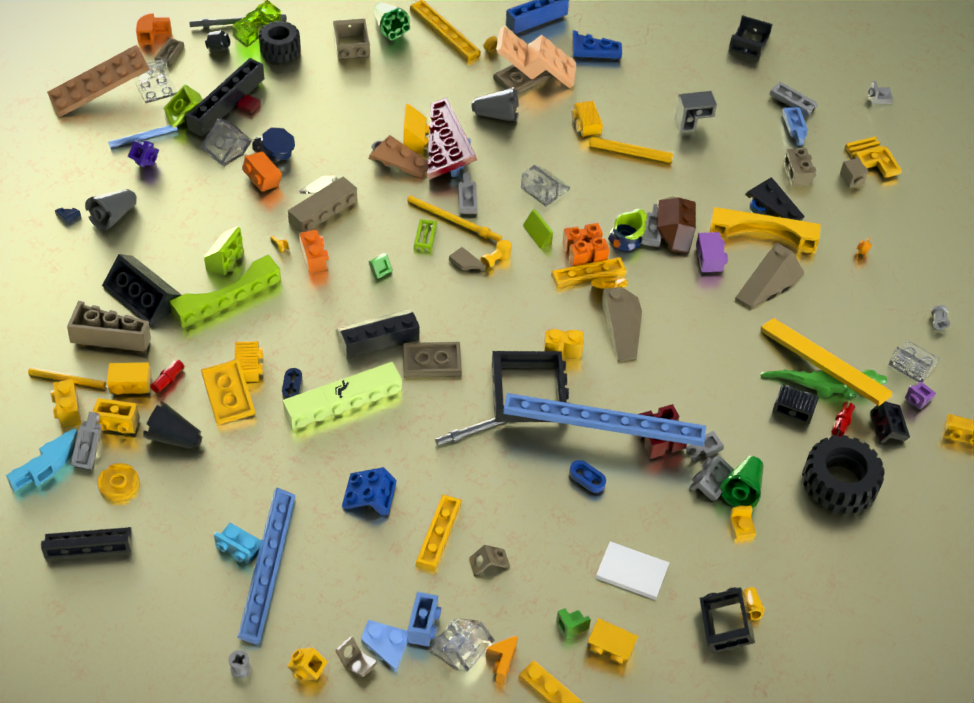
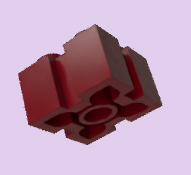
M673 404L658 408V413L655 414L651 410L639 414L679 421L680 417ZM638 436L640 440H645L644 448L650 459L665 455V451L668 449L673 453L687 447V444Z

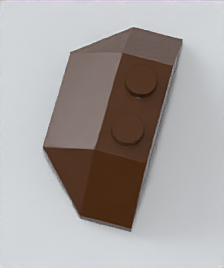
M674 196L658 200L657 230L668 243L671 251L688 255L696 229V202Z

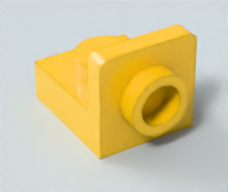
M739 505L732 508L729 521L735 540L756 536L755 526L751 517L752 506Z

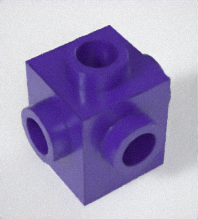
M144 140V142L134 141L128 157L142 167H145V165L153 166L157 160L159 149L153 147L154 144L147 140Z

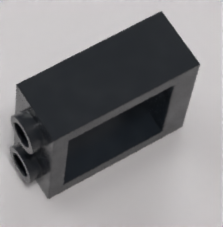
M732 587L720 593H709L699 598L707 645L713 653L755 643L747 596L741 587ZM740 603L744 628L715 634L711 610Z

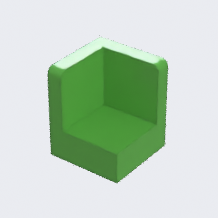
M566 608L558 611L556 622L565 638L568 639L588 630L591 619L589 616L583 617L579 610L569 614Z

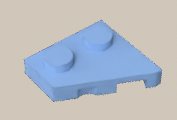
M368 620L361 637V643L368 649L373 650L380 660L383 659L389 664L391 670L397 672L407 644V630Z

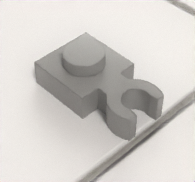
M714 431L705 435L704 446L689 445L686 447L687 454L695 452V454L691 455L692 462L699 460L702 454L708 458L724 450V445Z

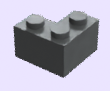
M712 91L679 94L674 117L679 133L696 131L698 119L715 116L717 103Z

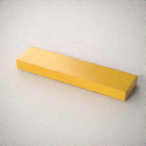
M621 257L551 271L556 288L591 282L596 278L615 277L626 274V268Z
M442 494L417 557L416 566L436 572L461 507V499Z

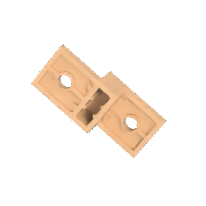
M505 26L499 30L496 52L533 80L547 70L568 88L574 86L576 62L552 44L549 39L541 35L527 45L524 40H521Z

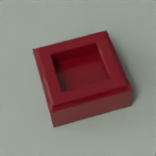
M246 94L238 102L237 109L252 115L261 105V101Z

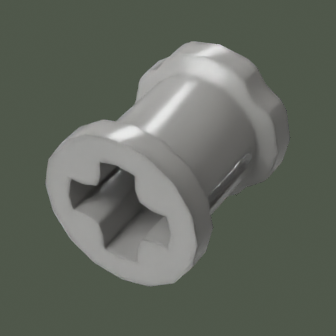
M944 305L933 307L931 314L934 317L933 326L935 329L943 330L950 326V321L947 318L948 308Z
M242 650L231 653L229 656L231 674L238 678L246 677L251 669L248 654Z

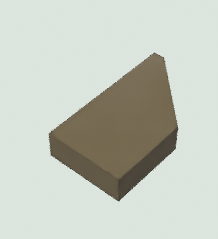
M463 247L449 256V261L461 270L480 269V271H484L486 269L484 263Z

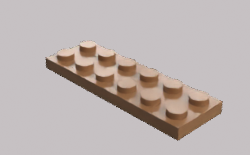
M136 44L47 91V94L60 118L145 73L150 68Z

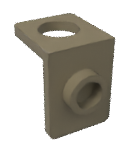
M483 545L469 558L475 575H479L489 565L504 568L510 567L505 550L493 546ZM481 555L483 557V563L480 567H478L476 561L477 558Z
M351 636L336 649V653L344 668L360 677H364L378 664L377 660L360 651L354 638ZM351 645L352 653L350 656L345 657L344 650L347 646Z

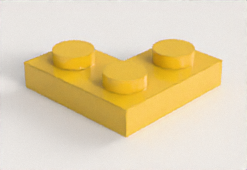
M887 146L855 153V159L859 158L867 168L877 166L885 178L900 175L902 171Z

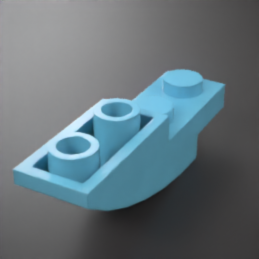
M74 428L63 433L53 441L47 442L39 448L40 456L31 459L28 463L7 474L6 477L12 490L15 492L32 481L36 486H39L57 473L73 455L78 435L77 430Z

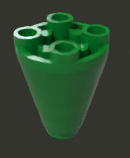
M386 3L375 5L374 14L380 31L385 37L394 40L410 30V17L405 10Z

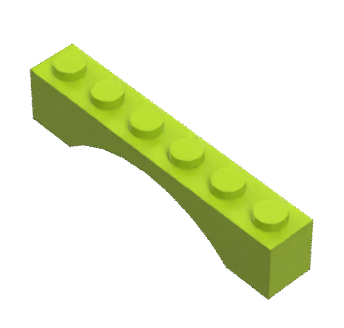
M268 254L253 261L247 272L239 280L226 288L209 293H185L170 300L171 313L182 328L191 325L216 311L281 281L280 268Z

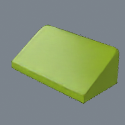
M533 209L525 220L523 227L538 247L542 249L552 245L553 231L540 214Z

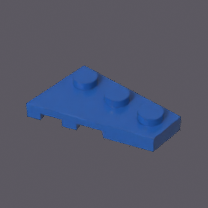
M573 30V57L622 58L621 42L606 38L596 39L592 38L593 35L586 34L584 36L578 34L579 31Z

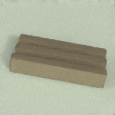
M168 38L156 55L155 63L161 62L163 65L167 63V66H171L183 49L184 41Z

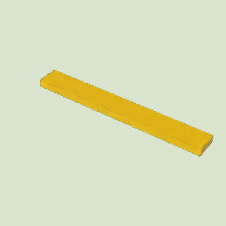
M772 318L761 326L762 333L876 405L880 406L892 397L891 390L777 319Z

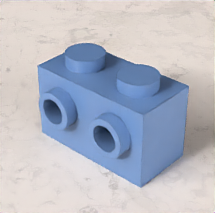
M417 592L407 630L408 643L429 647L430 640L435 639L437 626H434L435 619H440L442 607L438 606L437 595Z

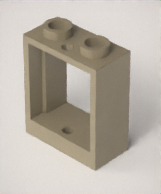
M365 18L333 21V34L338 59L370 57V42ZM360 35L363 37L364 43L340 45L339 37Z

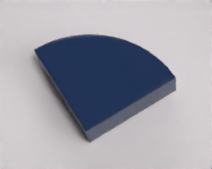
M61 207L55 210V214L65 224L81 216L80 211L76 208L64 209Z

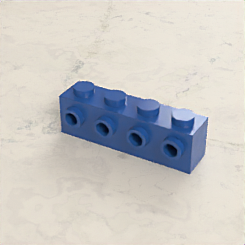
M532 0L507 9L505 25L516 34L568 15L569 0Z

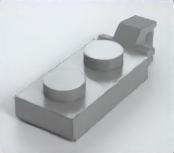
M463 173V182L458 183L460 214H477L476 182H471L470 173Z
M654 204L652 213H647L646 230L641 244L659 247L661 234L657 230V204Z
M89 412L87 421H83L82 426H79L71 466L93 470L102 431V425L99 424L100 413Z

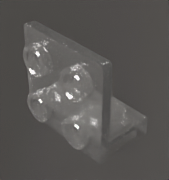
M165 59L147 63L150 70L134 78L135 84L145 103L171 97L177 93L169 77Z
M907 340L901 348L897 346L888 365L913 380L923 383L939 363L940 358Z

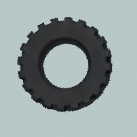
M837 435L830 436L829 439L824 438L819 443H816L809 452L802 472V482L804 487H806L805 491L809 496L812 495V500L816 504L820 503L823 509H831L833 513L837 514L839 512L851 514V511L858 513L862 509L870 507L879 493L885 475V469L882 467L883 462L880 457L877 458L878 453L874 449L871 450L869 448L870 445L866 442L862 443L858 438L854 437L851 439L846 435L841 437ZM833 466L844 467L852 471L859 479V482L846 483L839 481L828 472L827 468Z

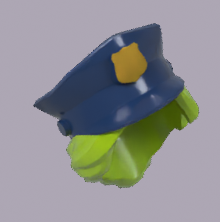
M635 209L633 212H624L615 219L614 227L611 229L608 240L615 249L628 252L640 248L642 235L646 230L647 214L645 211Z

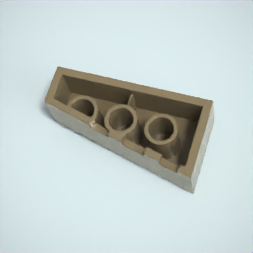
M79 300L67 325L70 343L146 351L151 339L148 321L129 315L123 317L112 310L109 312L100 310L99 306L92 305L90 307L85 305V302Z

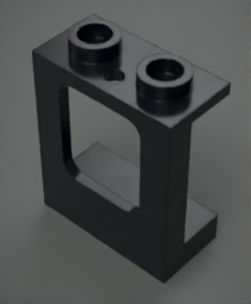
M742 15L740 25L735 35L733 34L731 37L729 51L760 59L770 37L773 24ZM749 32L762 37L761 41L757 42L742 37L743 33Z

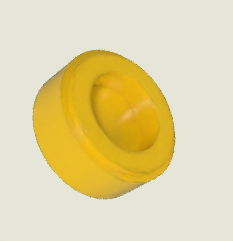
M495 36L489 37L484 42L483 48L487 52L495 51L498 39Z

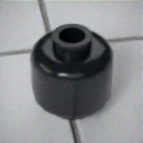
M222 30L208 33L207 39H205V46L212 53L225 52L231 45L229 35Z

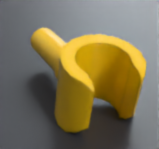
M273 235L270 236V239L277 244L280 253H284L283 250L285 249L290 250L286 239L279 240Z

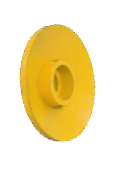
M605 277L593 279L591 285L601 290L624 288L628 285V281L621 278Z

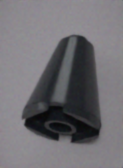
M161 401V406L157 405L151 413L146 424L149 426L148 432L144 430L143 437L148 440L188 449L198 447L203 439L201 431L168 404Z

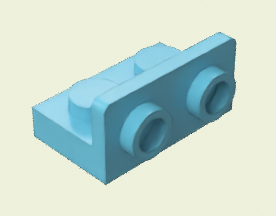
M229 523L221 534L218 532L214 534L215 546L222 552L226 551L232 554L239 562L244 561L250 565L259 553L261 540L232 523Z

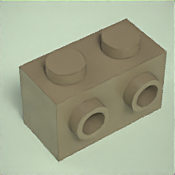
M807 148L786 149L783 162L791 185H811L817 172L816 168L813 167L812 157L809 155Z

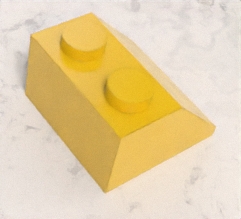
M406 104L403 144L417 154H424L425 147H428L429 137H426V135H429L430 125H426V117L410 104Z

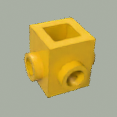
M301 648L292 654L287 668L300 681L317 680L328 661L314 648Z

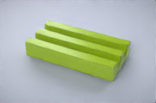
M419 220L414 250L421 248L422 251L428 249V251L432 252L437 221ZM423 224H426L422 243H419ZM430 225H433L429 244H426Z

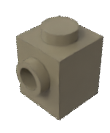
M859 158L843 161L840 175L849 188L865 184L868 169Z

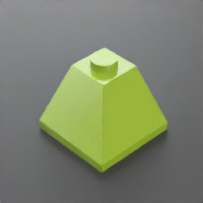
M186 84L181 87L163 108L171 126L174 128L184 122L186 114L203 100L200 93Z

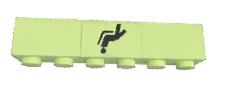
M393 362L284 399V413L292 429L304 427L317 420L320 421L331 415L340 414L345 410L379 400L384 396L396 394L402 390V378Z

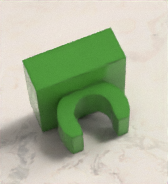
M383 253L369 261L374 278L379 279L393 271L387 254Z

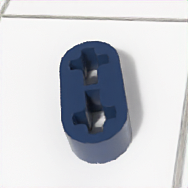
M290 368L285 372L282 386L283 400L301 394L303 379L302 372L298 368ZM296 376L294 382H291L292 377ZM290 389H293L294 391L292 395H288L290 393Z

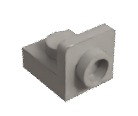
M872 81L871 87L868 88V97L871 98L872 104H892L893 97L890 88H878L876 81Z

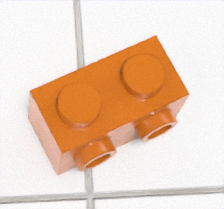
M263 151L245 156L242 170L260 191L279 187L282 173Z
M317 229L299 233L300 248L308 273L327 271L326 260H329L327 249H323L325 246L323 237L319 236Z

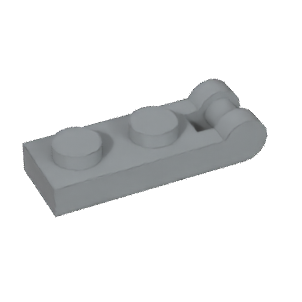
M781 82L770 91L772 97L788 106L800 107L803 117H808L811 111L818 107L814 100Z

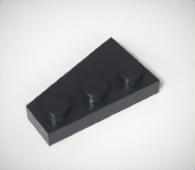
M772 177L745 194L748 198L752 197L758 201V205L762 208L765 206L772 211L775 217L802 221L805 217Z

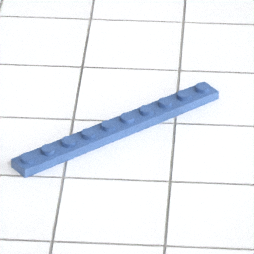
M507 393L503 414L697 446H704L706 425Z

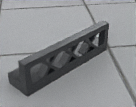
M131 527L45 534V541H41V550L45 559L131 552L132 529Z

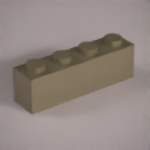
M342 176L289 209V223L300 233L312 230L318 224L325 222L334 214L339 213L342 209L357 201V187Z

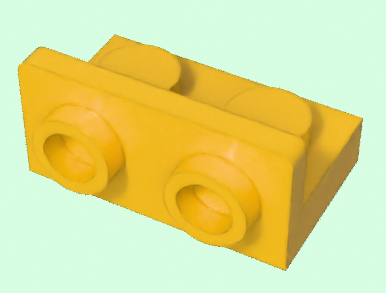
M948 414L945 422L944 436L974 445V420Z

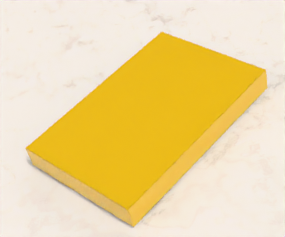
M239 358L201 369L217 426L256 415Z

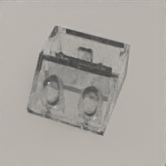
M533 165L522 173L521 189L545 207L570 190V186L545 168Z
M455 618L448 623L445 631L434 639V643L429 647V650L453 669L468 672L483 655L486 648L495 640L481 621Z

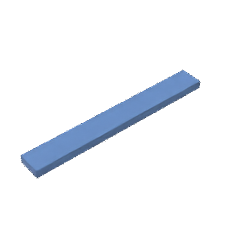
M276 488L273 493L237 638L258 645L261 641L296 496L280 488Z

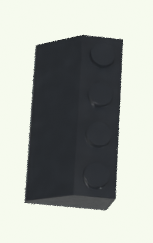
M118 254L102 284L106 290L140 318L148 321L150 326L156 325L171 314L169 301L181 296L178 291L131 255Z
M409 310L336 328V333L346 359L420 340L419 323L414 312Z

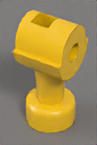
M508 240L498 241L496 250L491 255L485 254L480 258V261L486 265V269L493 267L497 259L501 261L509 260L511 256V242Z

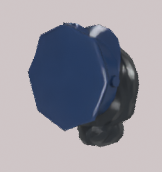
M270 127L262 134L263 138L256 137L252 142L253 151H263L272 162L289 159L292 155V150L295 148L294 136L284 128Z

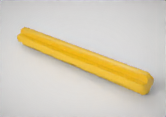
M591 137L589 146L668 163H671L673 160V153L597 137Z

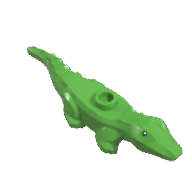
M784 369L761 373L762 378L787 379L815 389L818 395L825 398H830L833 393H842L843 397L849 399L857 396L856 391L822 370L806 373L805 371L797 372L796 370ZM867 369L862 372L881 385L887 383V377L877 374L874 370Z

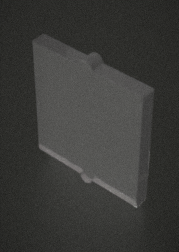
M331 175L322 176L299 190V192L306 195L315 194L338 178Z

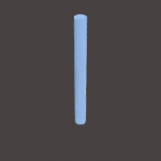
M168 125L109 141V147L114 148L134 141L177 130V127L174 128Z

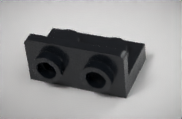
M885 401L880 406L876 405L870 411L879 442L884 443L889 438L902 441L910 438L900 405Z

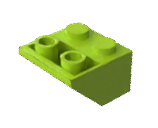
M235 227L222 233L204 257L206 270L223 277L233 270L235 263L244 255L243 237L240 227Z

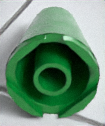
M749 456L745 458L723 480L720 486L723 499L734 508L739 505L752 506L754 508L760 501L764 464L758 457Z

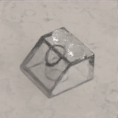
M218 118L201 148L221 166H225L244 155L252 140L232 122Z

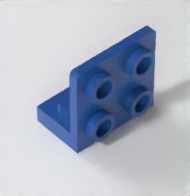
M384 467L351 473L342 507L349 509L371 505L381 516L388 515L397 480Z

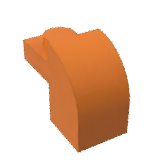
M154 13L140 17L136 23L138 43H154L155 34H172L170 17H154Z

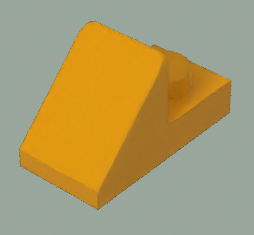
M516 636L486 648L485 657L496 661L493 673L496 674L495 683L501 685L505 683L517 649L518 637Z

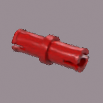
M178 359L174 360L167 369L161 371L160 376L151 383L150 388L155 393L160 394L168 384L174 382L175 377L184 369V364Z
M844 402L840 413L836 415V422L831 431L834 436L838 434V431H840L838 437L844 435L846 427L850 425L851 415L855 410L853 403L850 402L849 407L846 408L848 402Z

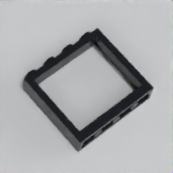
M492 351L491 366L495 422H551L503 414L501 368L555 369L558 401L567 403L569 388H565V385H567V373H564L566 371V361L562 360V351Z

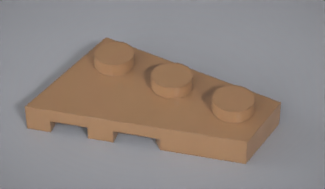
M391 135L368 158L373 161L375 159L384 162L383 165L398 167L400 171L419 178L428 170L427 160Z

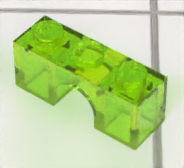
M269 0L260 3L257 8L248 12L240 21L234 23L232 26L233 37L247 48L258 39V28L256 26L268 25V23H273L274 21H282L281 10Z

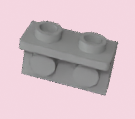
M719 455L712 459L708 458L702 464L703 469L692 478L693 483L690 486L692 491L699 488L712 501L718 499L722 493L720 486L723 480L734 470Z

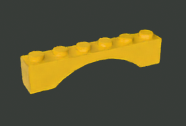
M714 207L710 232H720V236L729 237L742 232H763L783 238L798 249L816 251L820 240L821 224Z

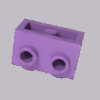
M720 232L698 233L696 249L701 272L723 271L724 265L728 262V255L724 253L725 243L721 239Z

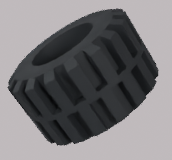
M274 21L260 29L258 34L259 47L263 58L268 61L271 60L273 63H286L298 57L301 51L300 33L295 25L285 21Z

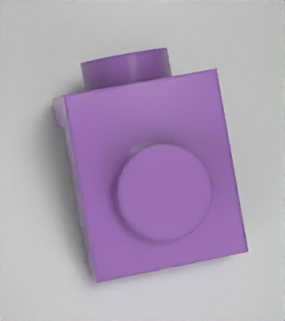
M919 382L915 387L913 385L909 387L905 399L920 410L935 397L936 393L924 383Z

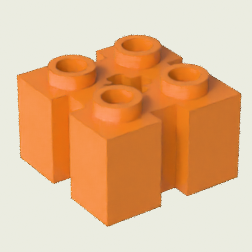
M599 223L585 225L584 229H579L578 226L564 229L562 244L566 254L569 253L571 267L608 260L609 247L606 240L602 239L603 232Z

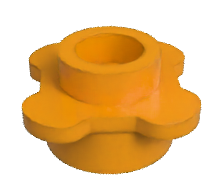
M870 238L866 241L862 240L858 244L856 256L859 253L865 256L872 247V244L868 242Z

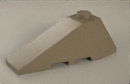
M776 243L740 290L735 300L751 309L766 301L773 294L781 293L786 287L794 286L804 275V270L793 251Z
M623 287L604 289L602 307L618 362L636 360L642 317L639 299Z

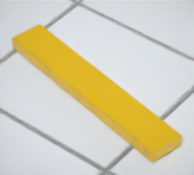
M424 0L410 5V10L465 60L470 61L481 55V51Z

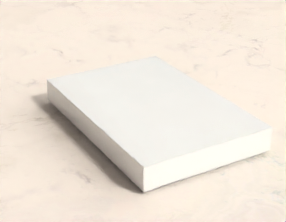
M610 541L596 574V579L656 600L669 567V562Z

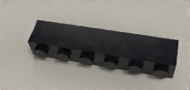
M252 58L246 60L186 114L188 130L201 137L208 132L246 94L248 95L265 79L263 64Z

